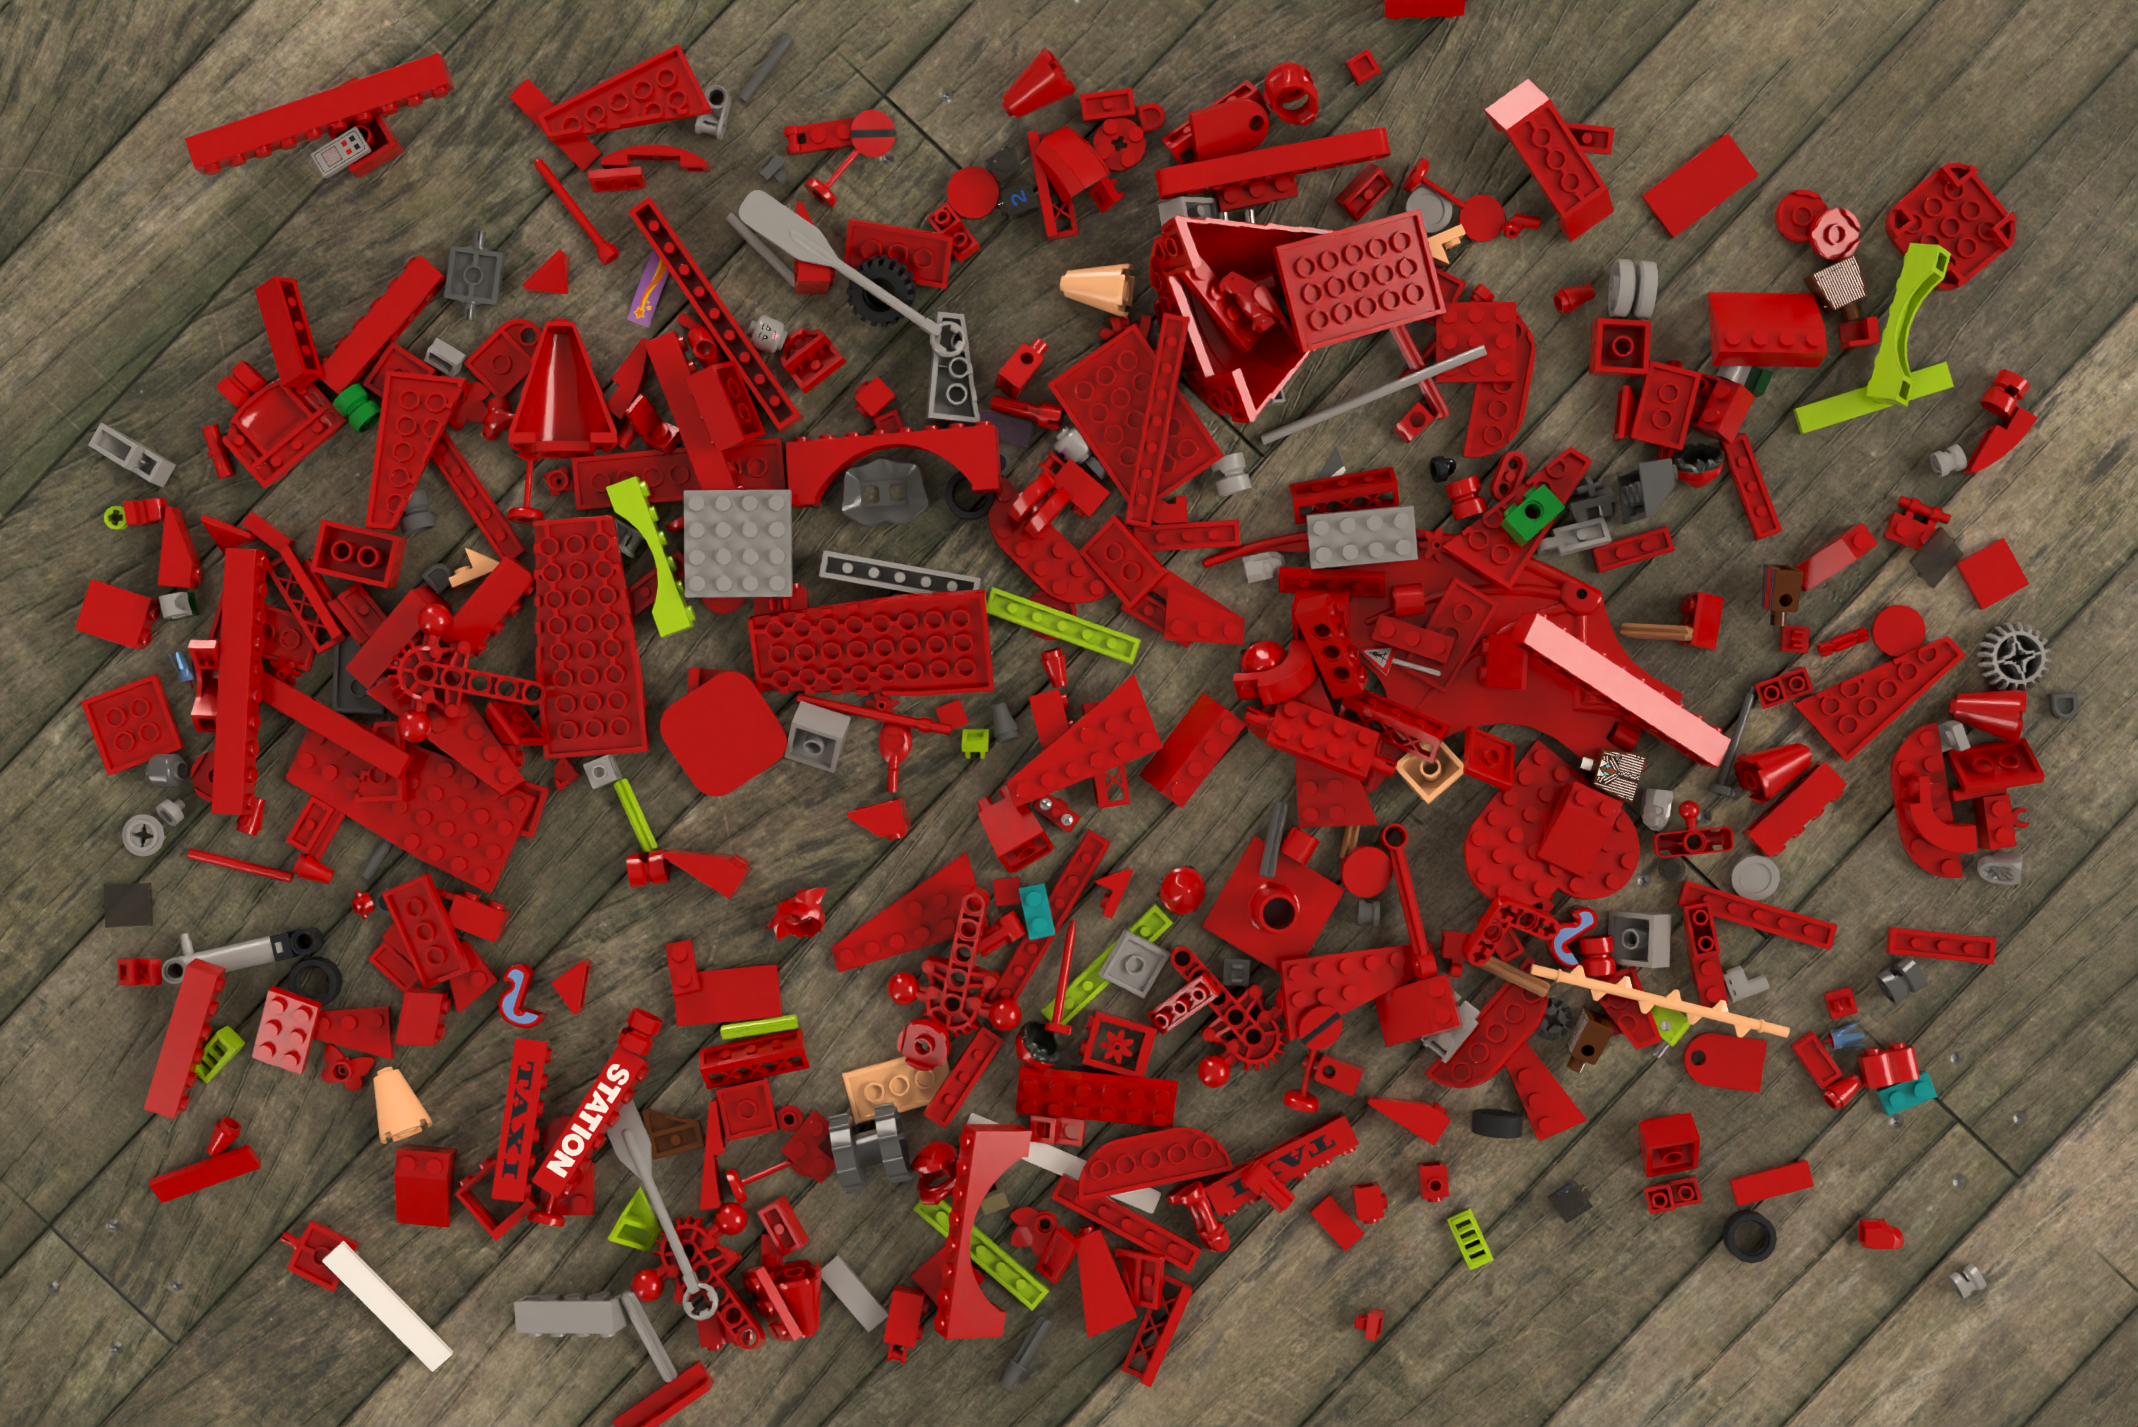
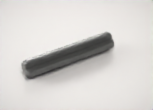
M1275 802L1272 808L1259 873L1261 877L1266 879H1272L1275 876L1288 805L1282 802Z

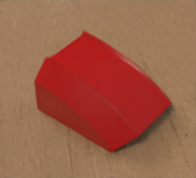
M1067 125L1043 138L1035 152V157L1062 202L1111 173L1089 142L1076 130Z

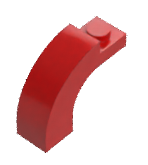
M1306 639L1292 640L1288 656L1280 665L1262 672L1234 674L1233 683L1239 700L1261 698L1263 705H1271L1288 700L1301 693L1314 681L1320 670Z
M190 640L188 650L197 677L196 698L191 718L197 732L216 733L220 648L217 641Z
M1922 773L1911 774L1908 792L1910 797H1912V801H1902V806L1907 822L1913 831L1927 843L1946 851L1957 853L1977 852L1976 825L1970 823L1945 824L1940 821L1932 809L1930 776Z

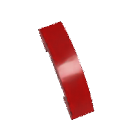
M665 145L632 146L615 151L601 159V165L604 169L632 167V160L680 161V167L684 172H710L709 164L699 156L680 148Z

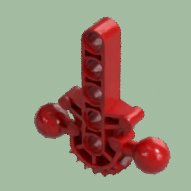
M438 603L426 605L419 612L418 626L424 633L422 645L414 646L412 640H408L409 650L406 651L403 646H399L398 649L403 655L401 657L395 654L391 656L392 659L398 661L397 666L393 664L388 665V669L396 670V675L391 674L387 676L388 680H397V683L390 687L391 690H396L400 687L402 691L398 693V699L403 698L405 694L412 698L410 709L405 711L397 722V730L400 736L405 741L411 743L424 741L432 731V721L426 713L427 704L432 703L436 705L438 710L453 718L459 713L462 693L528 705H537L545 698L544 686L536 681L467 669L471 646L467 641H460L441 648L439 646L440 636L445 635L450 630L452 615L445 606ZM450 653L452 655L449 665L437 663L443 654ZM423 665L429 666L433 671L432 677L427 681H422L417 676L418 669ZM450 670L456 671L460 676L459 682L454 686L447 685L444 680L445 674ZM478 675L486 679V687L481 691H476L471 684L472 679ZM505 680L510 681L513 685L512 693L507 696H503L498 690L499 684ZM535 685L538 687L540 694L536 700L530 701L526 698L525 691L529 686ZM433 687L444 689V700L440 701L435 698Z
M981 887L972 888L963 898L950 959L929 955L922 963V970L926 973L927 978H929L930 985L928 987L920 985L916 977L908 972L894 974L887 984V992L893 1002L898 1005H907L915 1000L926 1002V1009L921 1013L922 1017L929 1016L930 1021L945 1027L949 1034L953 1031L955 1037L960 1036L961 1030L965 1035L971 1032V1028L977 1030L979 1028V1022L976 1019L978 1016L989 1018L992 1025L1000 1031L1014 1029L1019 1025L1022 1017L1021 1008L1016 1001L1010 998H1001L994 1003L985 1001V994L995 987L1000 975L995 970H988L976 965L990 903L988 892ZM970 897L979 898L982 906H973ZM965 922L973 923L976 926V931H968L965 927ZM959 948H968L970 950L971 956H963L960 953ZM954 972L962 973L965 976V981H958L954 976ZM935 977L945 982L944 985L941 982L936 981ZM971 988L981 989L979 992L970 993ZM949 997L957 998L960 1006H953L949 1002Z
M1180 945L1173 948L1169 956L1170 962L1188 983L1193 980L1192 977L1196 971L1202 970L1218 989L1224 992V1000L1221 1003H1208L1217 1015L1201 1030V1035L1206 1041H1212L1217 1045L1219 1043L1222 1044L1226 1050L1220 1056L1209 1055L1202 1059L1197 1069L1198 1078L1201 1083L1210 1088H1219L1225 1085L1230 1078V1067L1238 1060L1244 1062V1071H1248L1250 1064H1253L1254 1071L1258 1072L1260 1069L1259 1063H1262L1265 1069H1268V1059H1271L1276 1064L1278 1059L1274 1054L1277 1052L1280 1055H1284L1285 1053L1279 1048V1045H1288L1287 1040L1281 1039V1036L1286 1035V1029L1280 1030L1278 1025L1285 1018L1282 988L1276 993L1275 1005L1270 1010L1265 1008L1262 989L1257 984L1249 985L1247 989L1234 998L1188 947ZM1179 951H1186L1189 954V960L1184 965H1179L1175 962V955ZM1254 1004L1259 1009L1255 1020L1249 1015ZM1240 1010L1242 1012L1241 1020L1238 1023H1231L1228 1020L1230 1011ZM1251 1029H1256L1260 1033L1259 1039L1253 1043L1246 1040L1247 1032ZM1229 1030H1232L1236 1037H1231L1228 1040L1222 1038V1034Z
M736 1202L723 1204L716 1212L715 1222L707 1229L703 1227L702 1217H697L694 1221L693 1216H687L685 1222L682 1218H677V1227L674 1224L673 1226L684 1251L689 1245H692L695 1249L694 1256L688 1260L699 1282L707 1283L715 1291L720 1287L725 1290V1298L718 1302V1308L715 1313L741 1348L746 1350L760 1348L765 1342V1332L724 1276L741 1262L742 1255L738 1251L721 1246L719 1240L724 1234L732 1236L744 1230L748 1222V1214L745 1208ZM661 1230L660 1235L664 1237V1240H656L655 1242L656 1245L661 1246V1251H654V1255L661 1256L663 1264L655 1270L646 1268L637 1272L632 1279L631 1289L639 1301L653 1302L663 1293L664 1282L671 1277L674 1278L676 1284L674 1286L676 1291L673 1296L674 1301L677 1304H683V1295L687 1290L685 1282L682 1283L681 1277H683L682 1271L665 1232ZM714 1250L720 1252V1256L713 1259L708 1254V1252ZM707 1266L710 1270V1275L708 1279L703 1281L700 1277V1270L702 1267ZM701 1288V1291L695 1294H690L688 1301L691 1302L702 1293L711 1307L713 1301H709L708 1291L704 1288ZM735 1308L741 1313V1318L737 1323H733L730 1319V1314ZM750 1330H753L756 1334V1341L752 1345H749L746 1341V1334Z

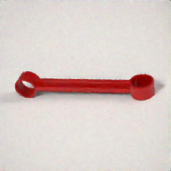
M1390 824L1380 831L1378 840L1381 847L1389 851L1414 954L1412 957L1413 970L1416 978L1420 981L1437 976V965L1433 954L1428 949L1405 855L1404 846L1408 841V833L1402 825ZM1392 828L1399 832L1401 842L1398 846H1391L1386 841L1385 834L1388 829Z

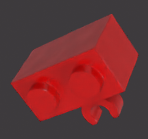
M793 583V597H753L754 616L809 608L808 588H802L801 583Z
M2007 793L1973 798L1979 848L1994 850L2017 846L2014 826L2024 828L2029 825L2028 822H2019L2017 820L2018 814L2027 812V809L2021 807L2012 809L2010 794Z

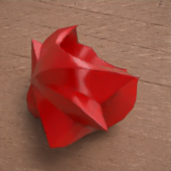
M827 887L810 890L801 889L795 897L776 904L777 913L764 930L774 928L778 941L790 934L798 938H802L804 935L813 938L824 927L825 913L820 902Z

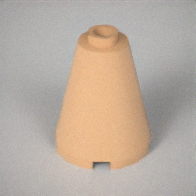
M1126 263L1068 270L1066 275L1061 277L1060 290L1064 291L1065 297L1119 317H1126L1129 312H1124L1125 308L1132 305L1135 276H1130L1129 269L1134 270V266Z
M393 1067L379 1070L377 1072L378 1076L373 1080L381 1143L386 1144V1138L392 1137L393 1142L420 1133L422 1132L421 1126L426 1123L428 1128L431 1127L433 1123L430 1116L400 1070H393Z

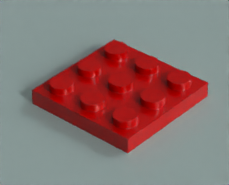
M1516 301L1444 303L1446 313L1436 315V364L1481 345H1484L1487 355L1436 375V383L1516 382Z
M158 674L81 701L108 776L147 763L153 755L174 753L185 749Z

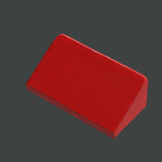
M1370 163L1335 198V201L1355 222H1358L1394 184L1380 166Z
M785 1195L757 1210L781 1257L803 1247L809 1241Z

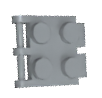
M1454 991L1458 1003L1462 997ZM1466 1000L1460 1007L1458 1006L1463 1024L1462 1029L1420 1039L1424 1042L1423 1046L1426 1048L1430 1047L1442 1057L1441 1061L1445 1064L1479 1024L1475 1019L1481 1012ZM1433 1041H1435L1438 1045L1445 1049L1447 1053L1445 1054L1441 1049L1434 1045Z

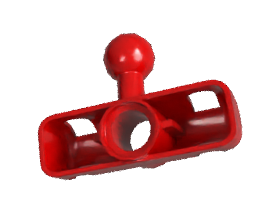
M1686 800L1679 806V814L1685 819L1686 830L1656 833L1652 837V849L1654 854L1660 858L1727 852L1734 847L1733 832L1727 826L1697 829L1696 818L1699 815L1700 808L1696 802ZM1720 829L1719 832H1710L1711 830ZM1668 834V837L1658 838L1660 835ZM1690 835H1695L1697 844L1694 848L1690 849L1687 846V839ZM1722 845L1723 850H1713L1712 846ZM1669 850L1671 855H1661L1660 851Z

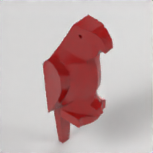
M1233 271L1221 278L1218 284L1220 293L1226 291L1228 294L1236 296L1241 310L1253 321L1252 331H1257L1260 334L1278 321L1294 345L1297 346L1295 335L1288 325L1287 319L1265 286L1259 285Z

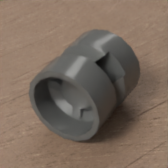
M426 490L413 492L399 521L402 535L415 534L436 527L433 513L427 510L430 502Z
M1908 956L1895 963L1893 970L1887 968L1875 977L1882 992L1895 1005L1908 998V992L1916 993L1928 985L1919 966Z

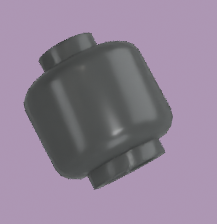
M156 754L149 760L145 772L153 786L175 788L180 786L187 778L188 765L178 754Z

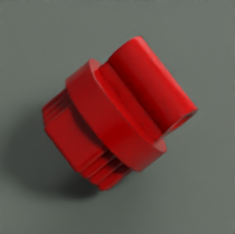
M1109 317V329L1101 328L1098 331L1099 338L1109 339L1111 337L1113 339L1130 327L1129 318Z

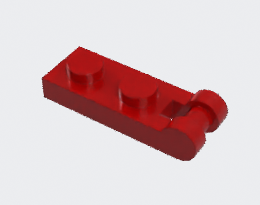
M854 118L784 127V137L788 139V146H786L787 155L794 156L854 147L849 135L850 125ZM805 135L806 144H799L798 136Z

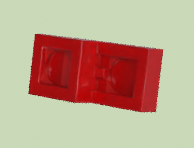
M161 958L117 959L119 985H162Z
M1031 1115L1030 1131H1032L1030 1142L1052 1145L1058 1143L1082 1147L1085 1142L1086 1120Z

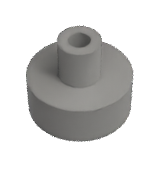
M165 799L156 807V811L163 821L171 826H176L184 819L181 810L185 807V804L180 799H177L175 802Z

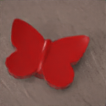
M328 1043L324 1055L327 1067L322 1070L321 1077L326 1083L343 1082L347 1089L357 1091L364 1085L362 1076L370 1072L376 1059L371 1056L353 1059L346 1058L337 1046Z

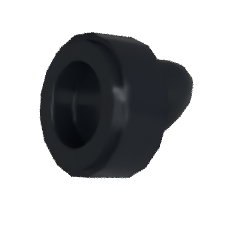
M1442 455L1432 457L1429 467L1433 481L1436 483L1447 481L1448 477L1456 469L1455 460L1444 458Z

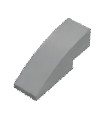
M100 423L88 446L122 467L161 487H164L176 464L104 423Z

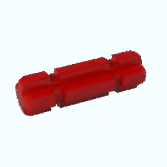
M1864 627L1853 630V633L1848 632L1832 638L1830 642L1824 641L1817 645V651L1821 657L1832 655L1833 652H1839L1855 646L1856 643H1863L1869 640L1868 631Z

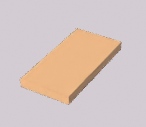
M903 1056L842 1073L855 1124L875 1120L874 1106L894 1102L899 1113L927 1106L951 1071L948 1059L941 1066L934 1067L930 1071L914 1069L905 1062L906 1057Z

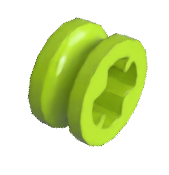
M112 506L106 510L104 522L109 528L122 530L128 527L124 507ZM118 511H120L119 515H123V521H118V525H116L117 521H113L112 516L117 515Z

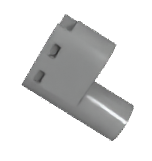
M1740 965L1722 973L1726 993L1731 1003L1770 988L1764 975L1747 980L1744 970Z

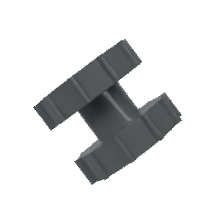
M894 1102L874 1106L876 1129L858 1133L856 1131L853 1117L849 1116V1112L829 1117L832 1153L837 1175L846 1194L866 1190L865 1167L883 1163L885 1166L888 1180L892 1184L911 1180L908 1145L903 1123Z

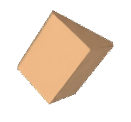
M1424 741L1419 742L1422 749L1429 752L1432 751L1433 745ZM1442 741L1434 763L1407 753L1397 762L1396 770L1414 793L1427 804H1430L1463 775V763Z

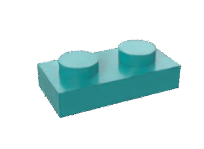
M1045 882L1019 888L1029 939L1033 940L1056 935Z
M1920 1072L1919 1079L1895 1083L1877 1089L1876 1092L1885 1114L1890 1116L1938 1097L1928 1072Z

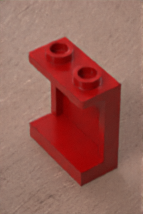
M91 579L75 630L133 649L144 650L151 642L153 635L151 628L161 611L159 599L137 594L101 580Z

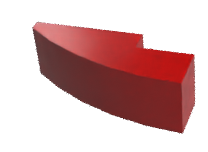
M642 337L611 379L619 387L606 406L611 413L626 422L624 419L627 416V409L642 394L648 376L651 359L644 344L648 340Z
M2018 407L2009 419L2003 421L2001 426L1994 425L1988 427L1967 462L1966 469H1963L1962 473L1965 475L1976 473L2004 457L2029 432L2038 417Z

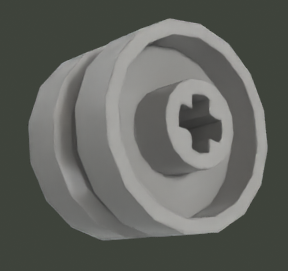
M1617 258L1615 260L1608 288V312L1610 317L1625 318L1631 312L1634 319L1648 320L1651 318L1658 286V269L1655 261L1641 260L1635 267L1631 259Z

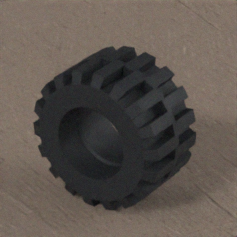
M877 255L871 256L868 261L865 259L856 268V271L869 280L883 278L891 282L896 290V298L909 307L912 306L917 286L916 281H913L914 275L912 271L908 272L906 270L908 266L904 262L901 265L896 257L888 259V255H882L881 258H877ZM849 280L847 295L850 296L848 299L849 306H854L852 312L855 316L859 313L862 316L860 320L864 323L866 320L871 321V326L876 327L877 323H881V327H887L889 323L894 325L898 323L900 318L903 319L905 317L886 303L875 301L867 290Z

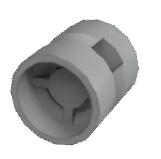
M1243 452L1226 455L1211 465L1213 475L1218 477L1216 487L1219 497L1252 489L1249 474L1243 471L1246 467Z

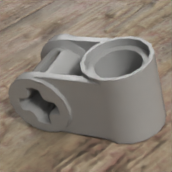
M712 85L706 89L704 95L713 113L697 116L695 133L700 134L704 132L715 135L717 139L722 140L726 131L731 97L722 86ZM718 93L723 94V102L719 105H713V96Z
M614 517L620 551L634 559L635 550L642 539L645 540L639 530Z

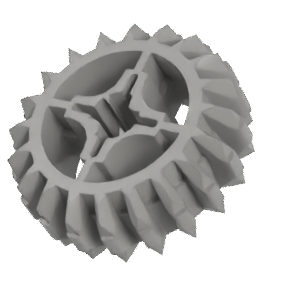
M2015 622L2013 626L2011 623H2004L2003 628L2000 626L1993 628L1994 634L1987 633L1985 635L1989 642L1980 643V646L1985 651L1978 652L1977 655L1978 657H1984V662L1978 663V666L1986 667L1982 676H1991L1988 684H1997V690L2004 691L2005 689L2026 691V687L2029 689L2036 687L2035 681H2044L2040 673H2048L2049 669L2044 667L2045 663L2052 662L2050 658H2046L2045 653H2050L2052 650L2043 647L2048 640L2046 638L2038 639L2041 634L2039 630L2032 632L2031 625L2023 627L2021 622ZM2016 637H2019L2022 640H2024L2028 644L2030 650H2024L2021 647L2020 642H2017ZM2003 643V652L1997 656L1998 649ZM2015 654L2024 655L2022 657H2018L2014 661H2005V659L2011 658V656H2014ZM2032 659L2031 666L2026 672V664ZM1998 665H2005L2009 674H2012L2013 679L2007 677Z

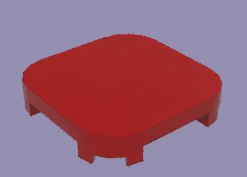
M1950 162L1939 168L1894 204L1887 213L1885 220L1886 234L1903 257L1908 252L1910 243L1940 245L1951 253L1944 279L1933 288L1941 292L1952 291L1968 283L1967 281L2005 250L2009 249L2015 242V222L2017 219L2014 213L2006 211L1976 173L1979 170L1972 164L1966 165Z
M737 670L721 671L674 703L672 702L665 709L660 721V733L664 742L693 784L701 792L710 796H723L734 791L775 764L783 756L787 747V732L784 725L781 724L753 680L747 674Z

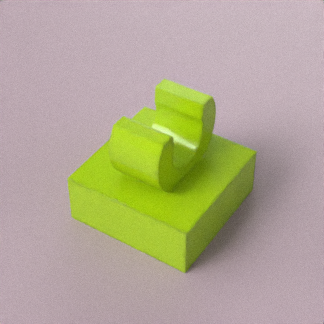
M963 729L962 752H965L966 758L970 759L971 752H980V758L984 759L989 747V729Z

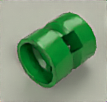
M359 383L345 389L333 402L334 408L343 417L349 416V424L358 434L373 427L380 420L381 408L373 400L368 401L369 394Z

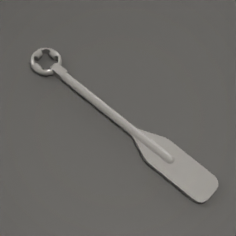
M761 190L752 191L741 204L739 218L745 225L799 261L832 267L920 326V329L930 335V344L938 355L952 358L964 350L966 335L957 323L944 321L936 324L838 259L828 241L817 227ZM943 327H950V331L960 334L961 341H957L953 347V352H946L947 348L941 344L937 346L935 338L939 336Z
M632 1099L628 1105H623L619 1111V1114H621L620 1119L613 1128L609 1127L607 1135L618 1159L642 1180L684 1276L683 1279L687 1286L682 1301L684 1311L694 1320L702 1321L714 1315L718 1308V1295L712 1286L699 1282L696 1273L693 1272L652 1178L651 1140ZM704 1288L708 1291L709 1301H713L711 1309L706 1308L700 1311V1315H697L693 1312L695 1308L692 1302H688L689 1296Z

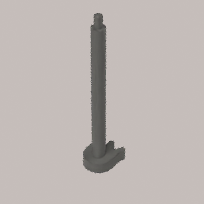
M1753 686L1750 687L1749 693H1746L1717 783H1710L1708 788L1709 792L1734 800L1737 792L1730 787H1726V783L1755 698L1754 692L1756 688Z

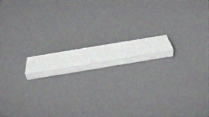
M344 1241L323 1258L322 1262L432 1372L453 1354V1350Z

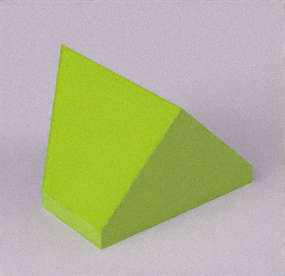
M641 1186L620 1216L608 1239L615 1243L649 1252L662 1229L655 1219Z

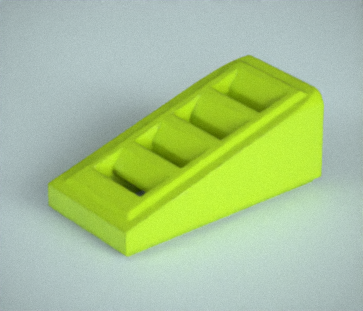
M229 1026L220 1029L203 1048L205 1054L202 1060L212 1070L209 1071L200 1063L196 1065L195 1073L206 1084L209 1083L245 1045V1041ZM216 1045L225 1053V1055L216 1047ZM208 1053H210L218 1061V1063L213 1058H211L208 1055Z
M1470 1208L1446 1218L1469 1270L1494 1260ZM1468 1219L1471 1222L1470 1224L1465 1225L1459 1229H1457L1455 1226L1456 1224H1459ZM1474 1229V1234L1461 1239L1460 1235ZM1479 1240V1244L1474 1245L1468 1249H1466L1464 1246L1471 1242ZM1483 1250L1484 1253L1470 1259V1255Z

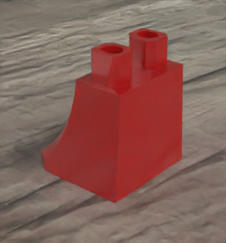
M1007 785L999 790L1002 800L994 804L989 796L977 802L980 811L978 816L998 859L1009 873H1015L1051 853L1054 845L1027 803L1015 807Z

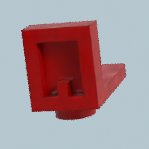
M640 394L627 409L626 415L644 443L669 455L682 438L678 427L662 421L645 395Z

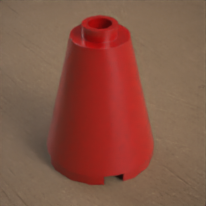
M1045 47L1002 96L1005 102L1001 105L1010 117L1015 115L1017 118H1020L1066 98L1077 90L1071 79L1066 80L1065 70L1055 56Z
M2021 690L1957 694L1955 699H1950L1948 714H1953L1952 718L1957 722L2010 742H2018L2024 723L2022 716L2023 712L2026 711L2027 694L2026 691Z
M1797 742L1743 754L1736 758L1739 761L1734 763L1735 774L1743 790L1748 788L1752 794L1748 797L1757 804H1764L1811 765L1812 753L1806 745Z
M796 1260L781 1265V1271L775 1274L773 1270L769 1275L803 1335L801 1336L802 1338L813 1336L820 1327L822 1271L818 1262H816V1265H811L810 1260Z

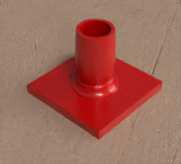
M1254 836L1201 924V927L1280 973V960L1306 957L1345 889L1279 851L1275 876L1272 879L1261 877L1259 873L1266 842Z

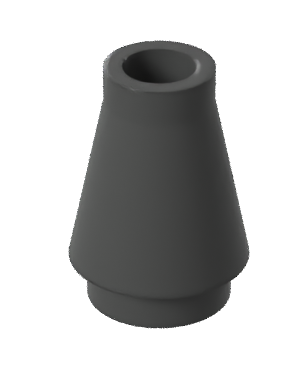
M1000 703L992 706L994 737L998 738L1000 744L1018 739V732L1020 730L1008 710L1007 704Z

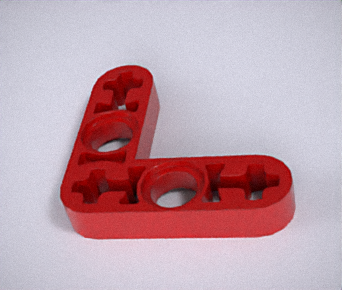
M1499 896L1491 903L1466 943L1464 955L1473 966H1481L1490 959L1510 926L1543 940H1551L1559 934L1560 924L1552 914L1509 896ZM1509 907L1513 914L1507 910L1500 911V909ZM1532 913L1529 921L1525 923L1520 922L1523 914ZM1540 921L1543 925L1549 926L1551 924V926L1543 929L1538 923ZM1497 926L1494 934L1490 936L1485 935L1488 927Z

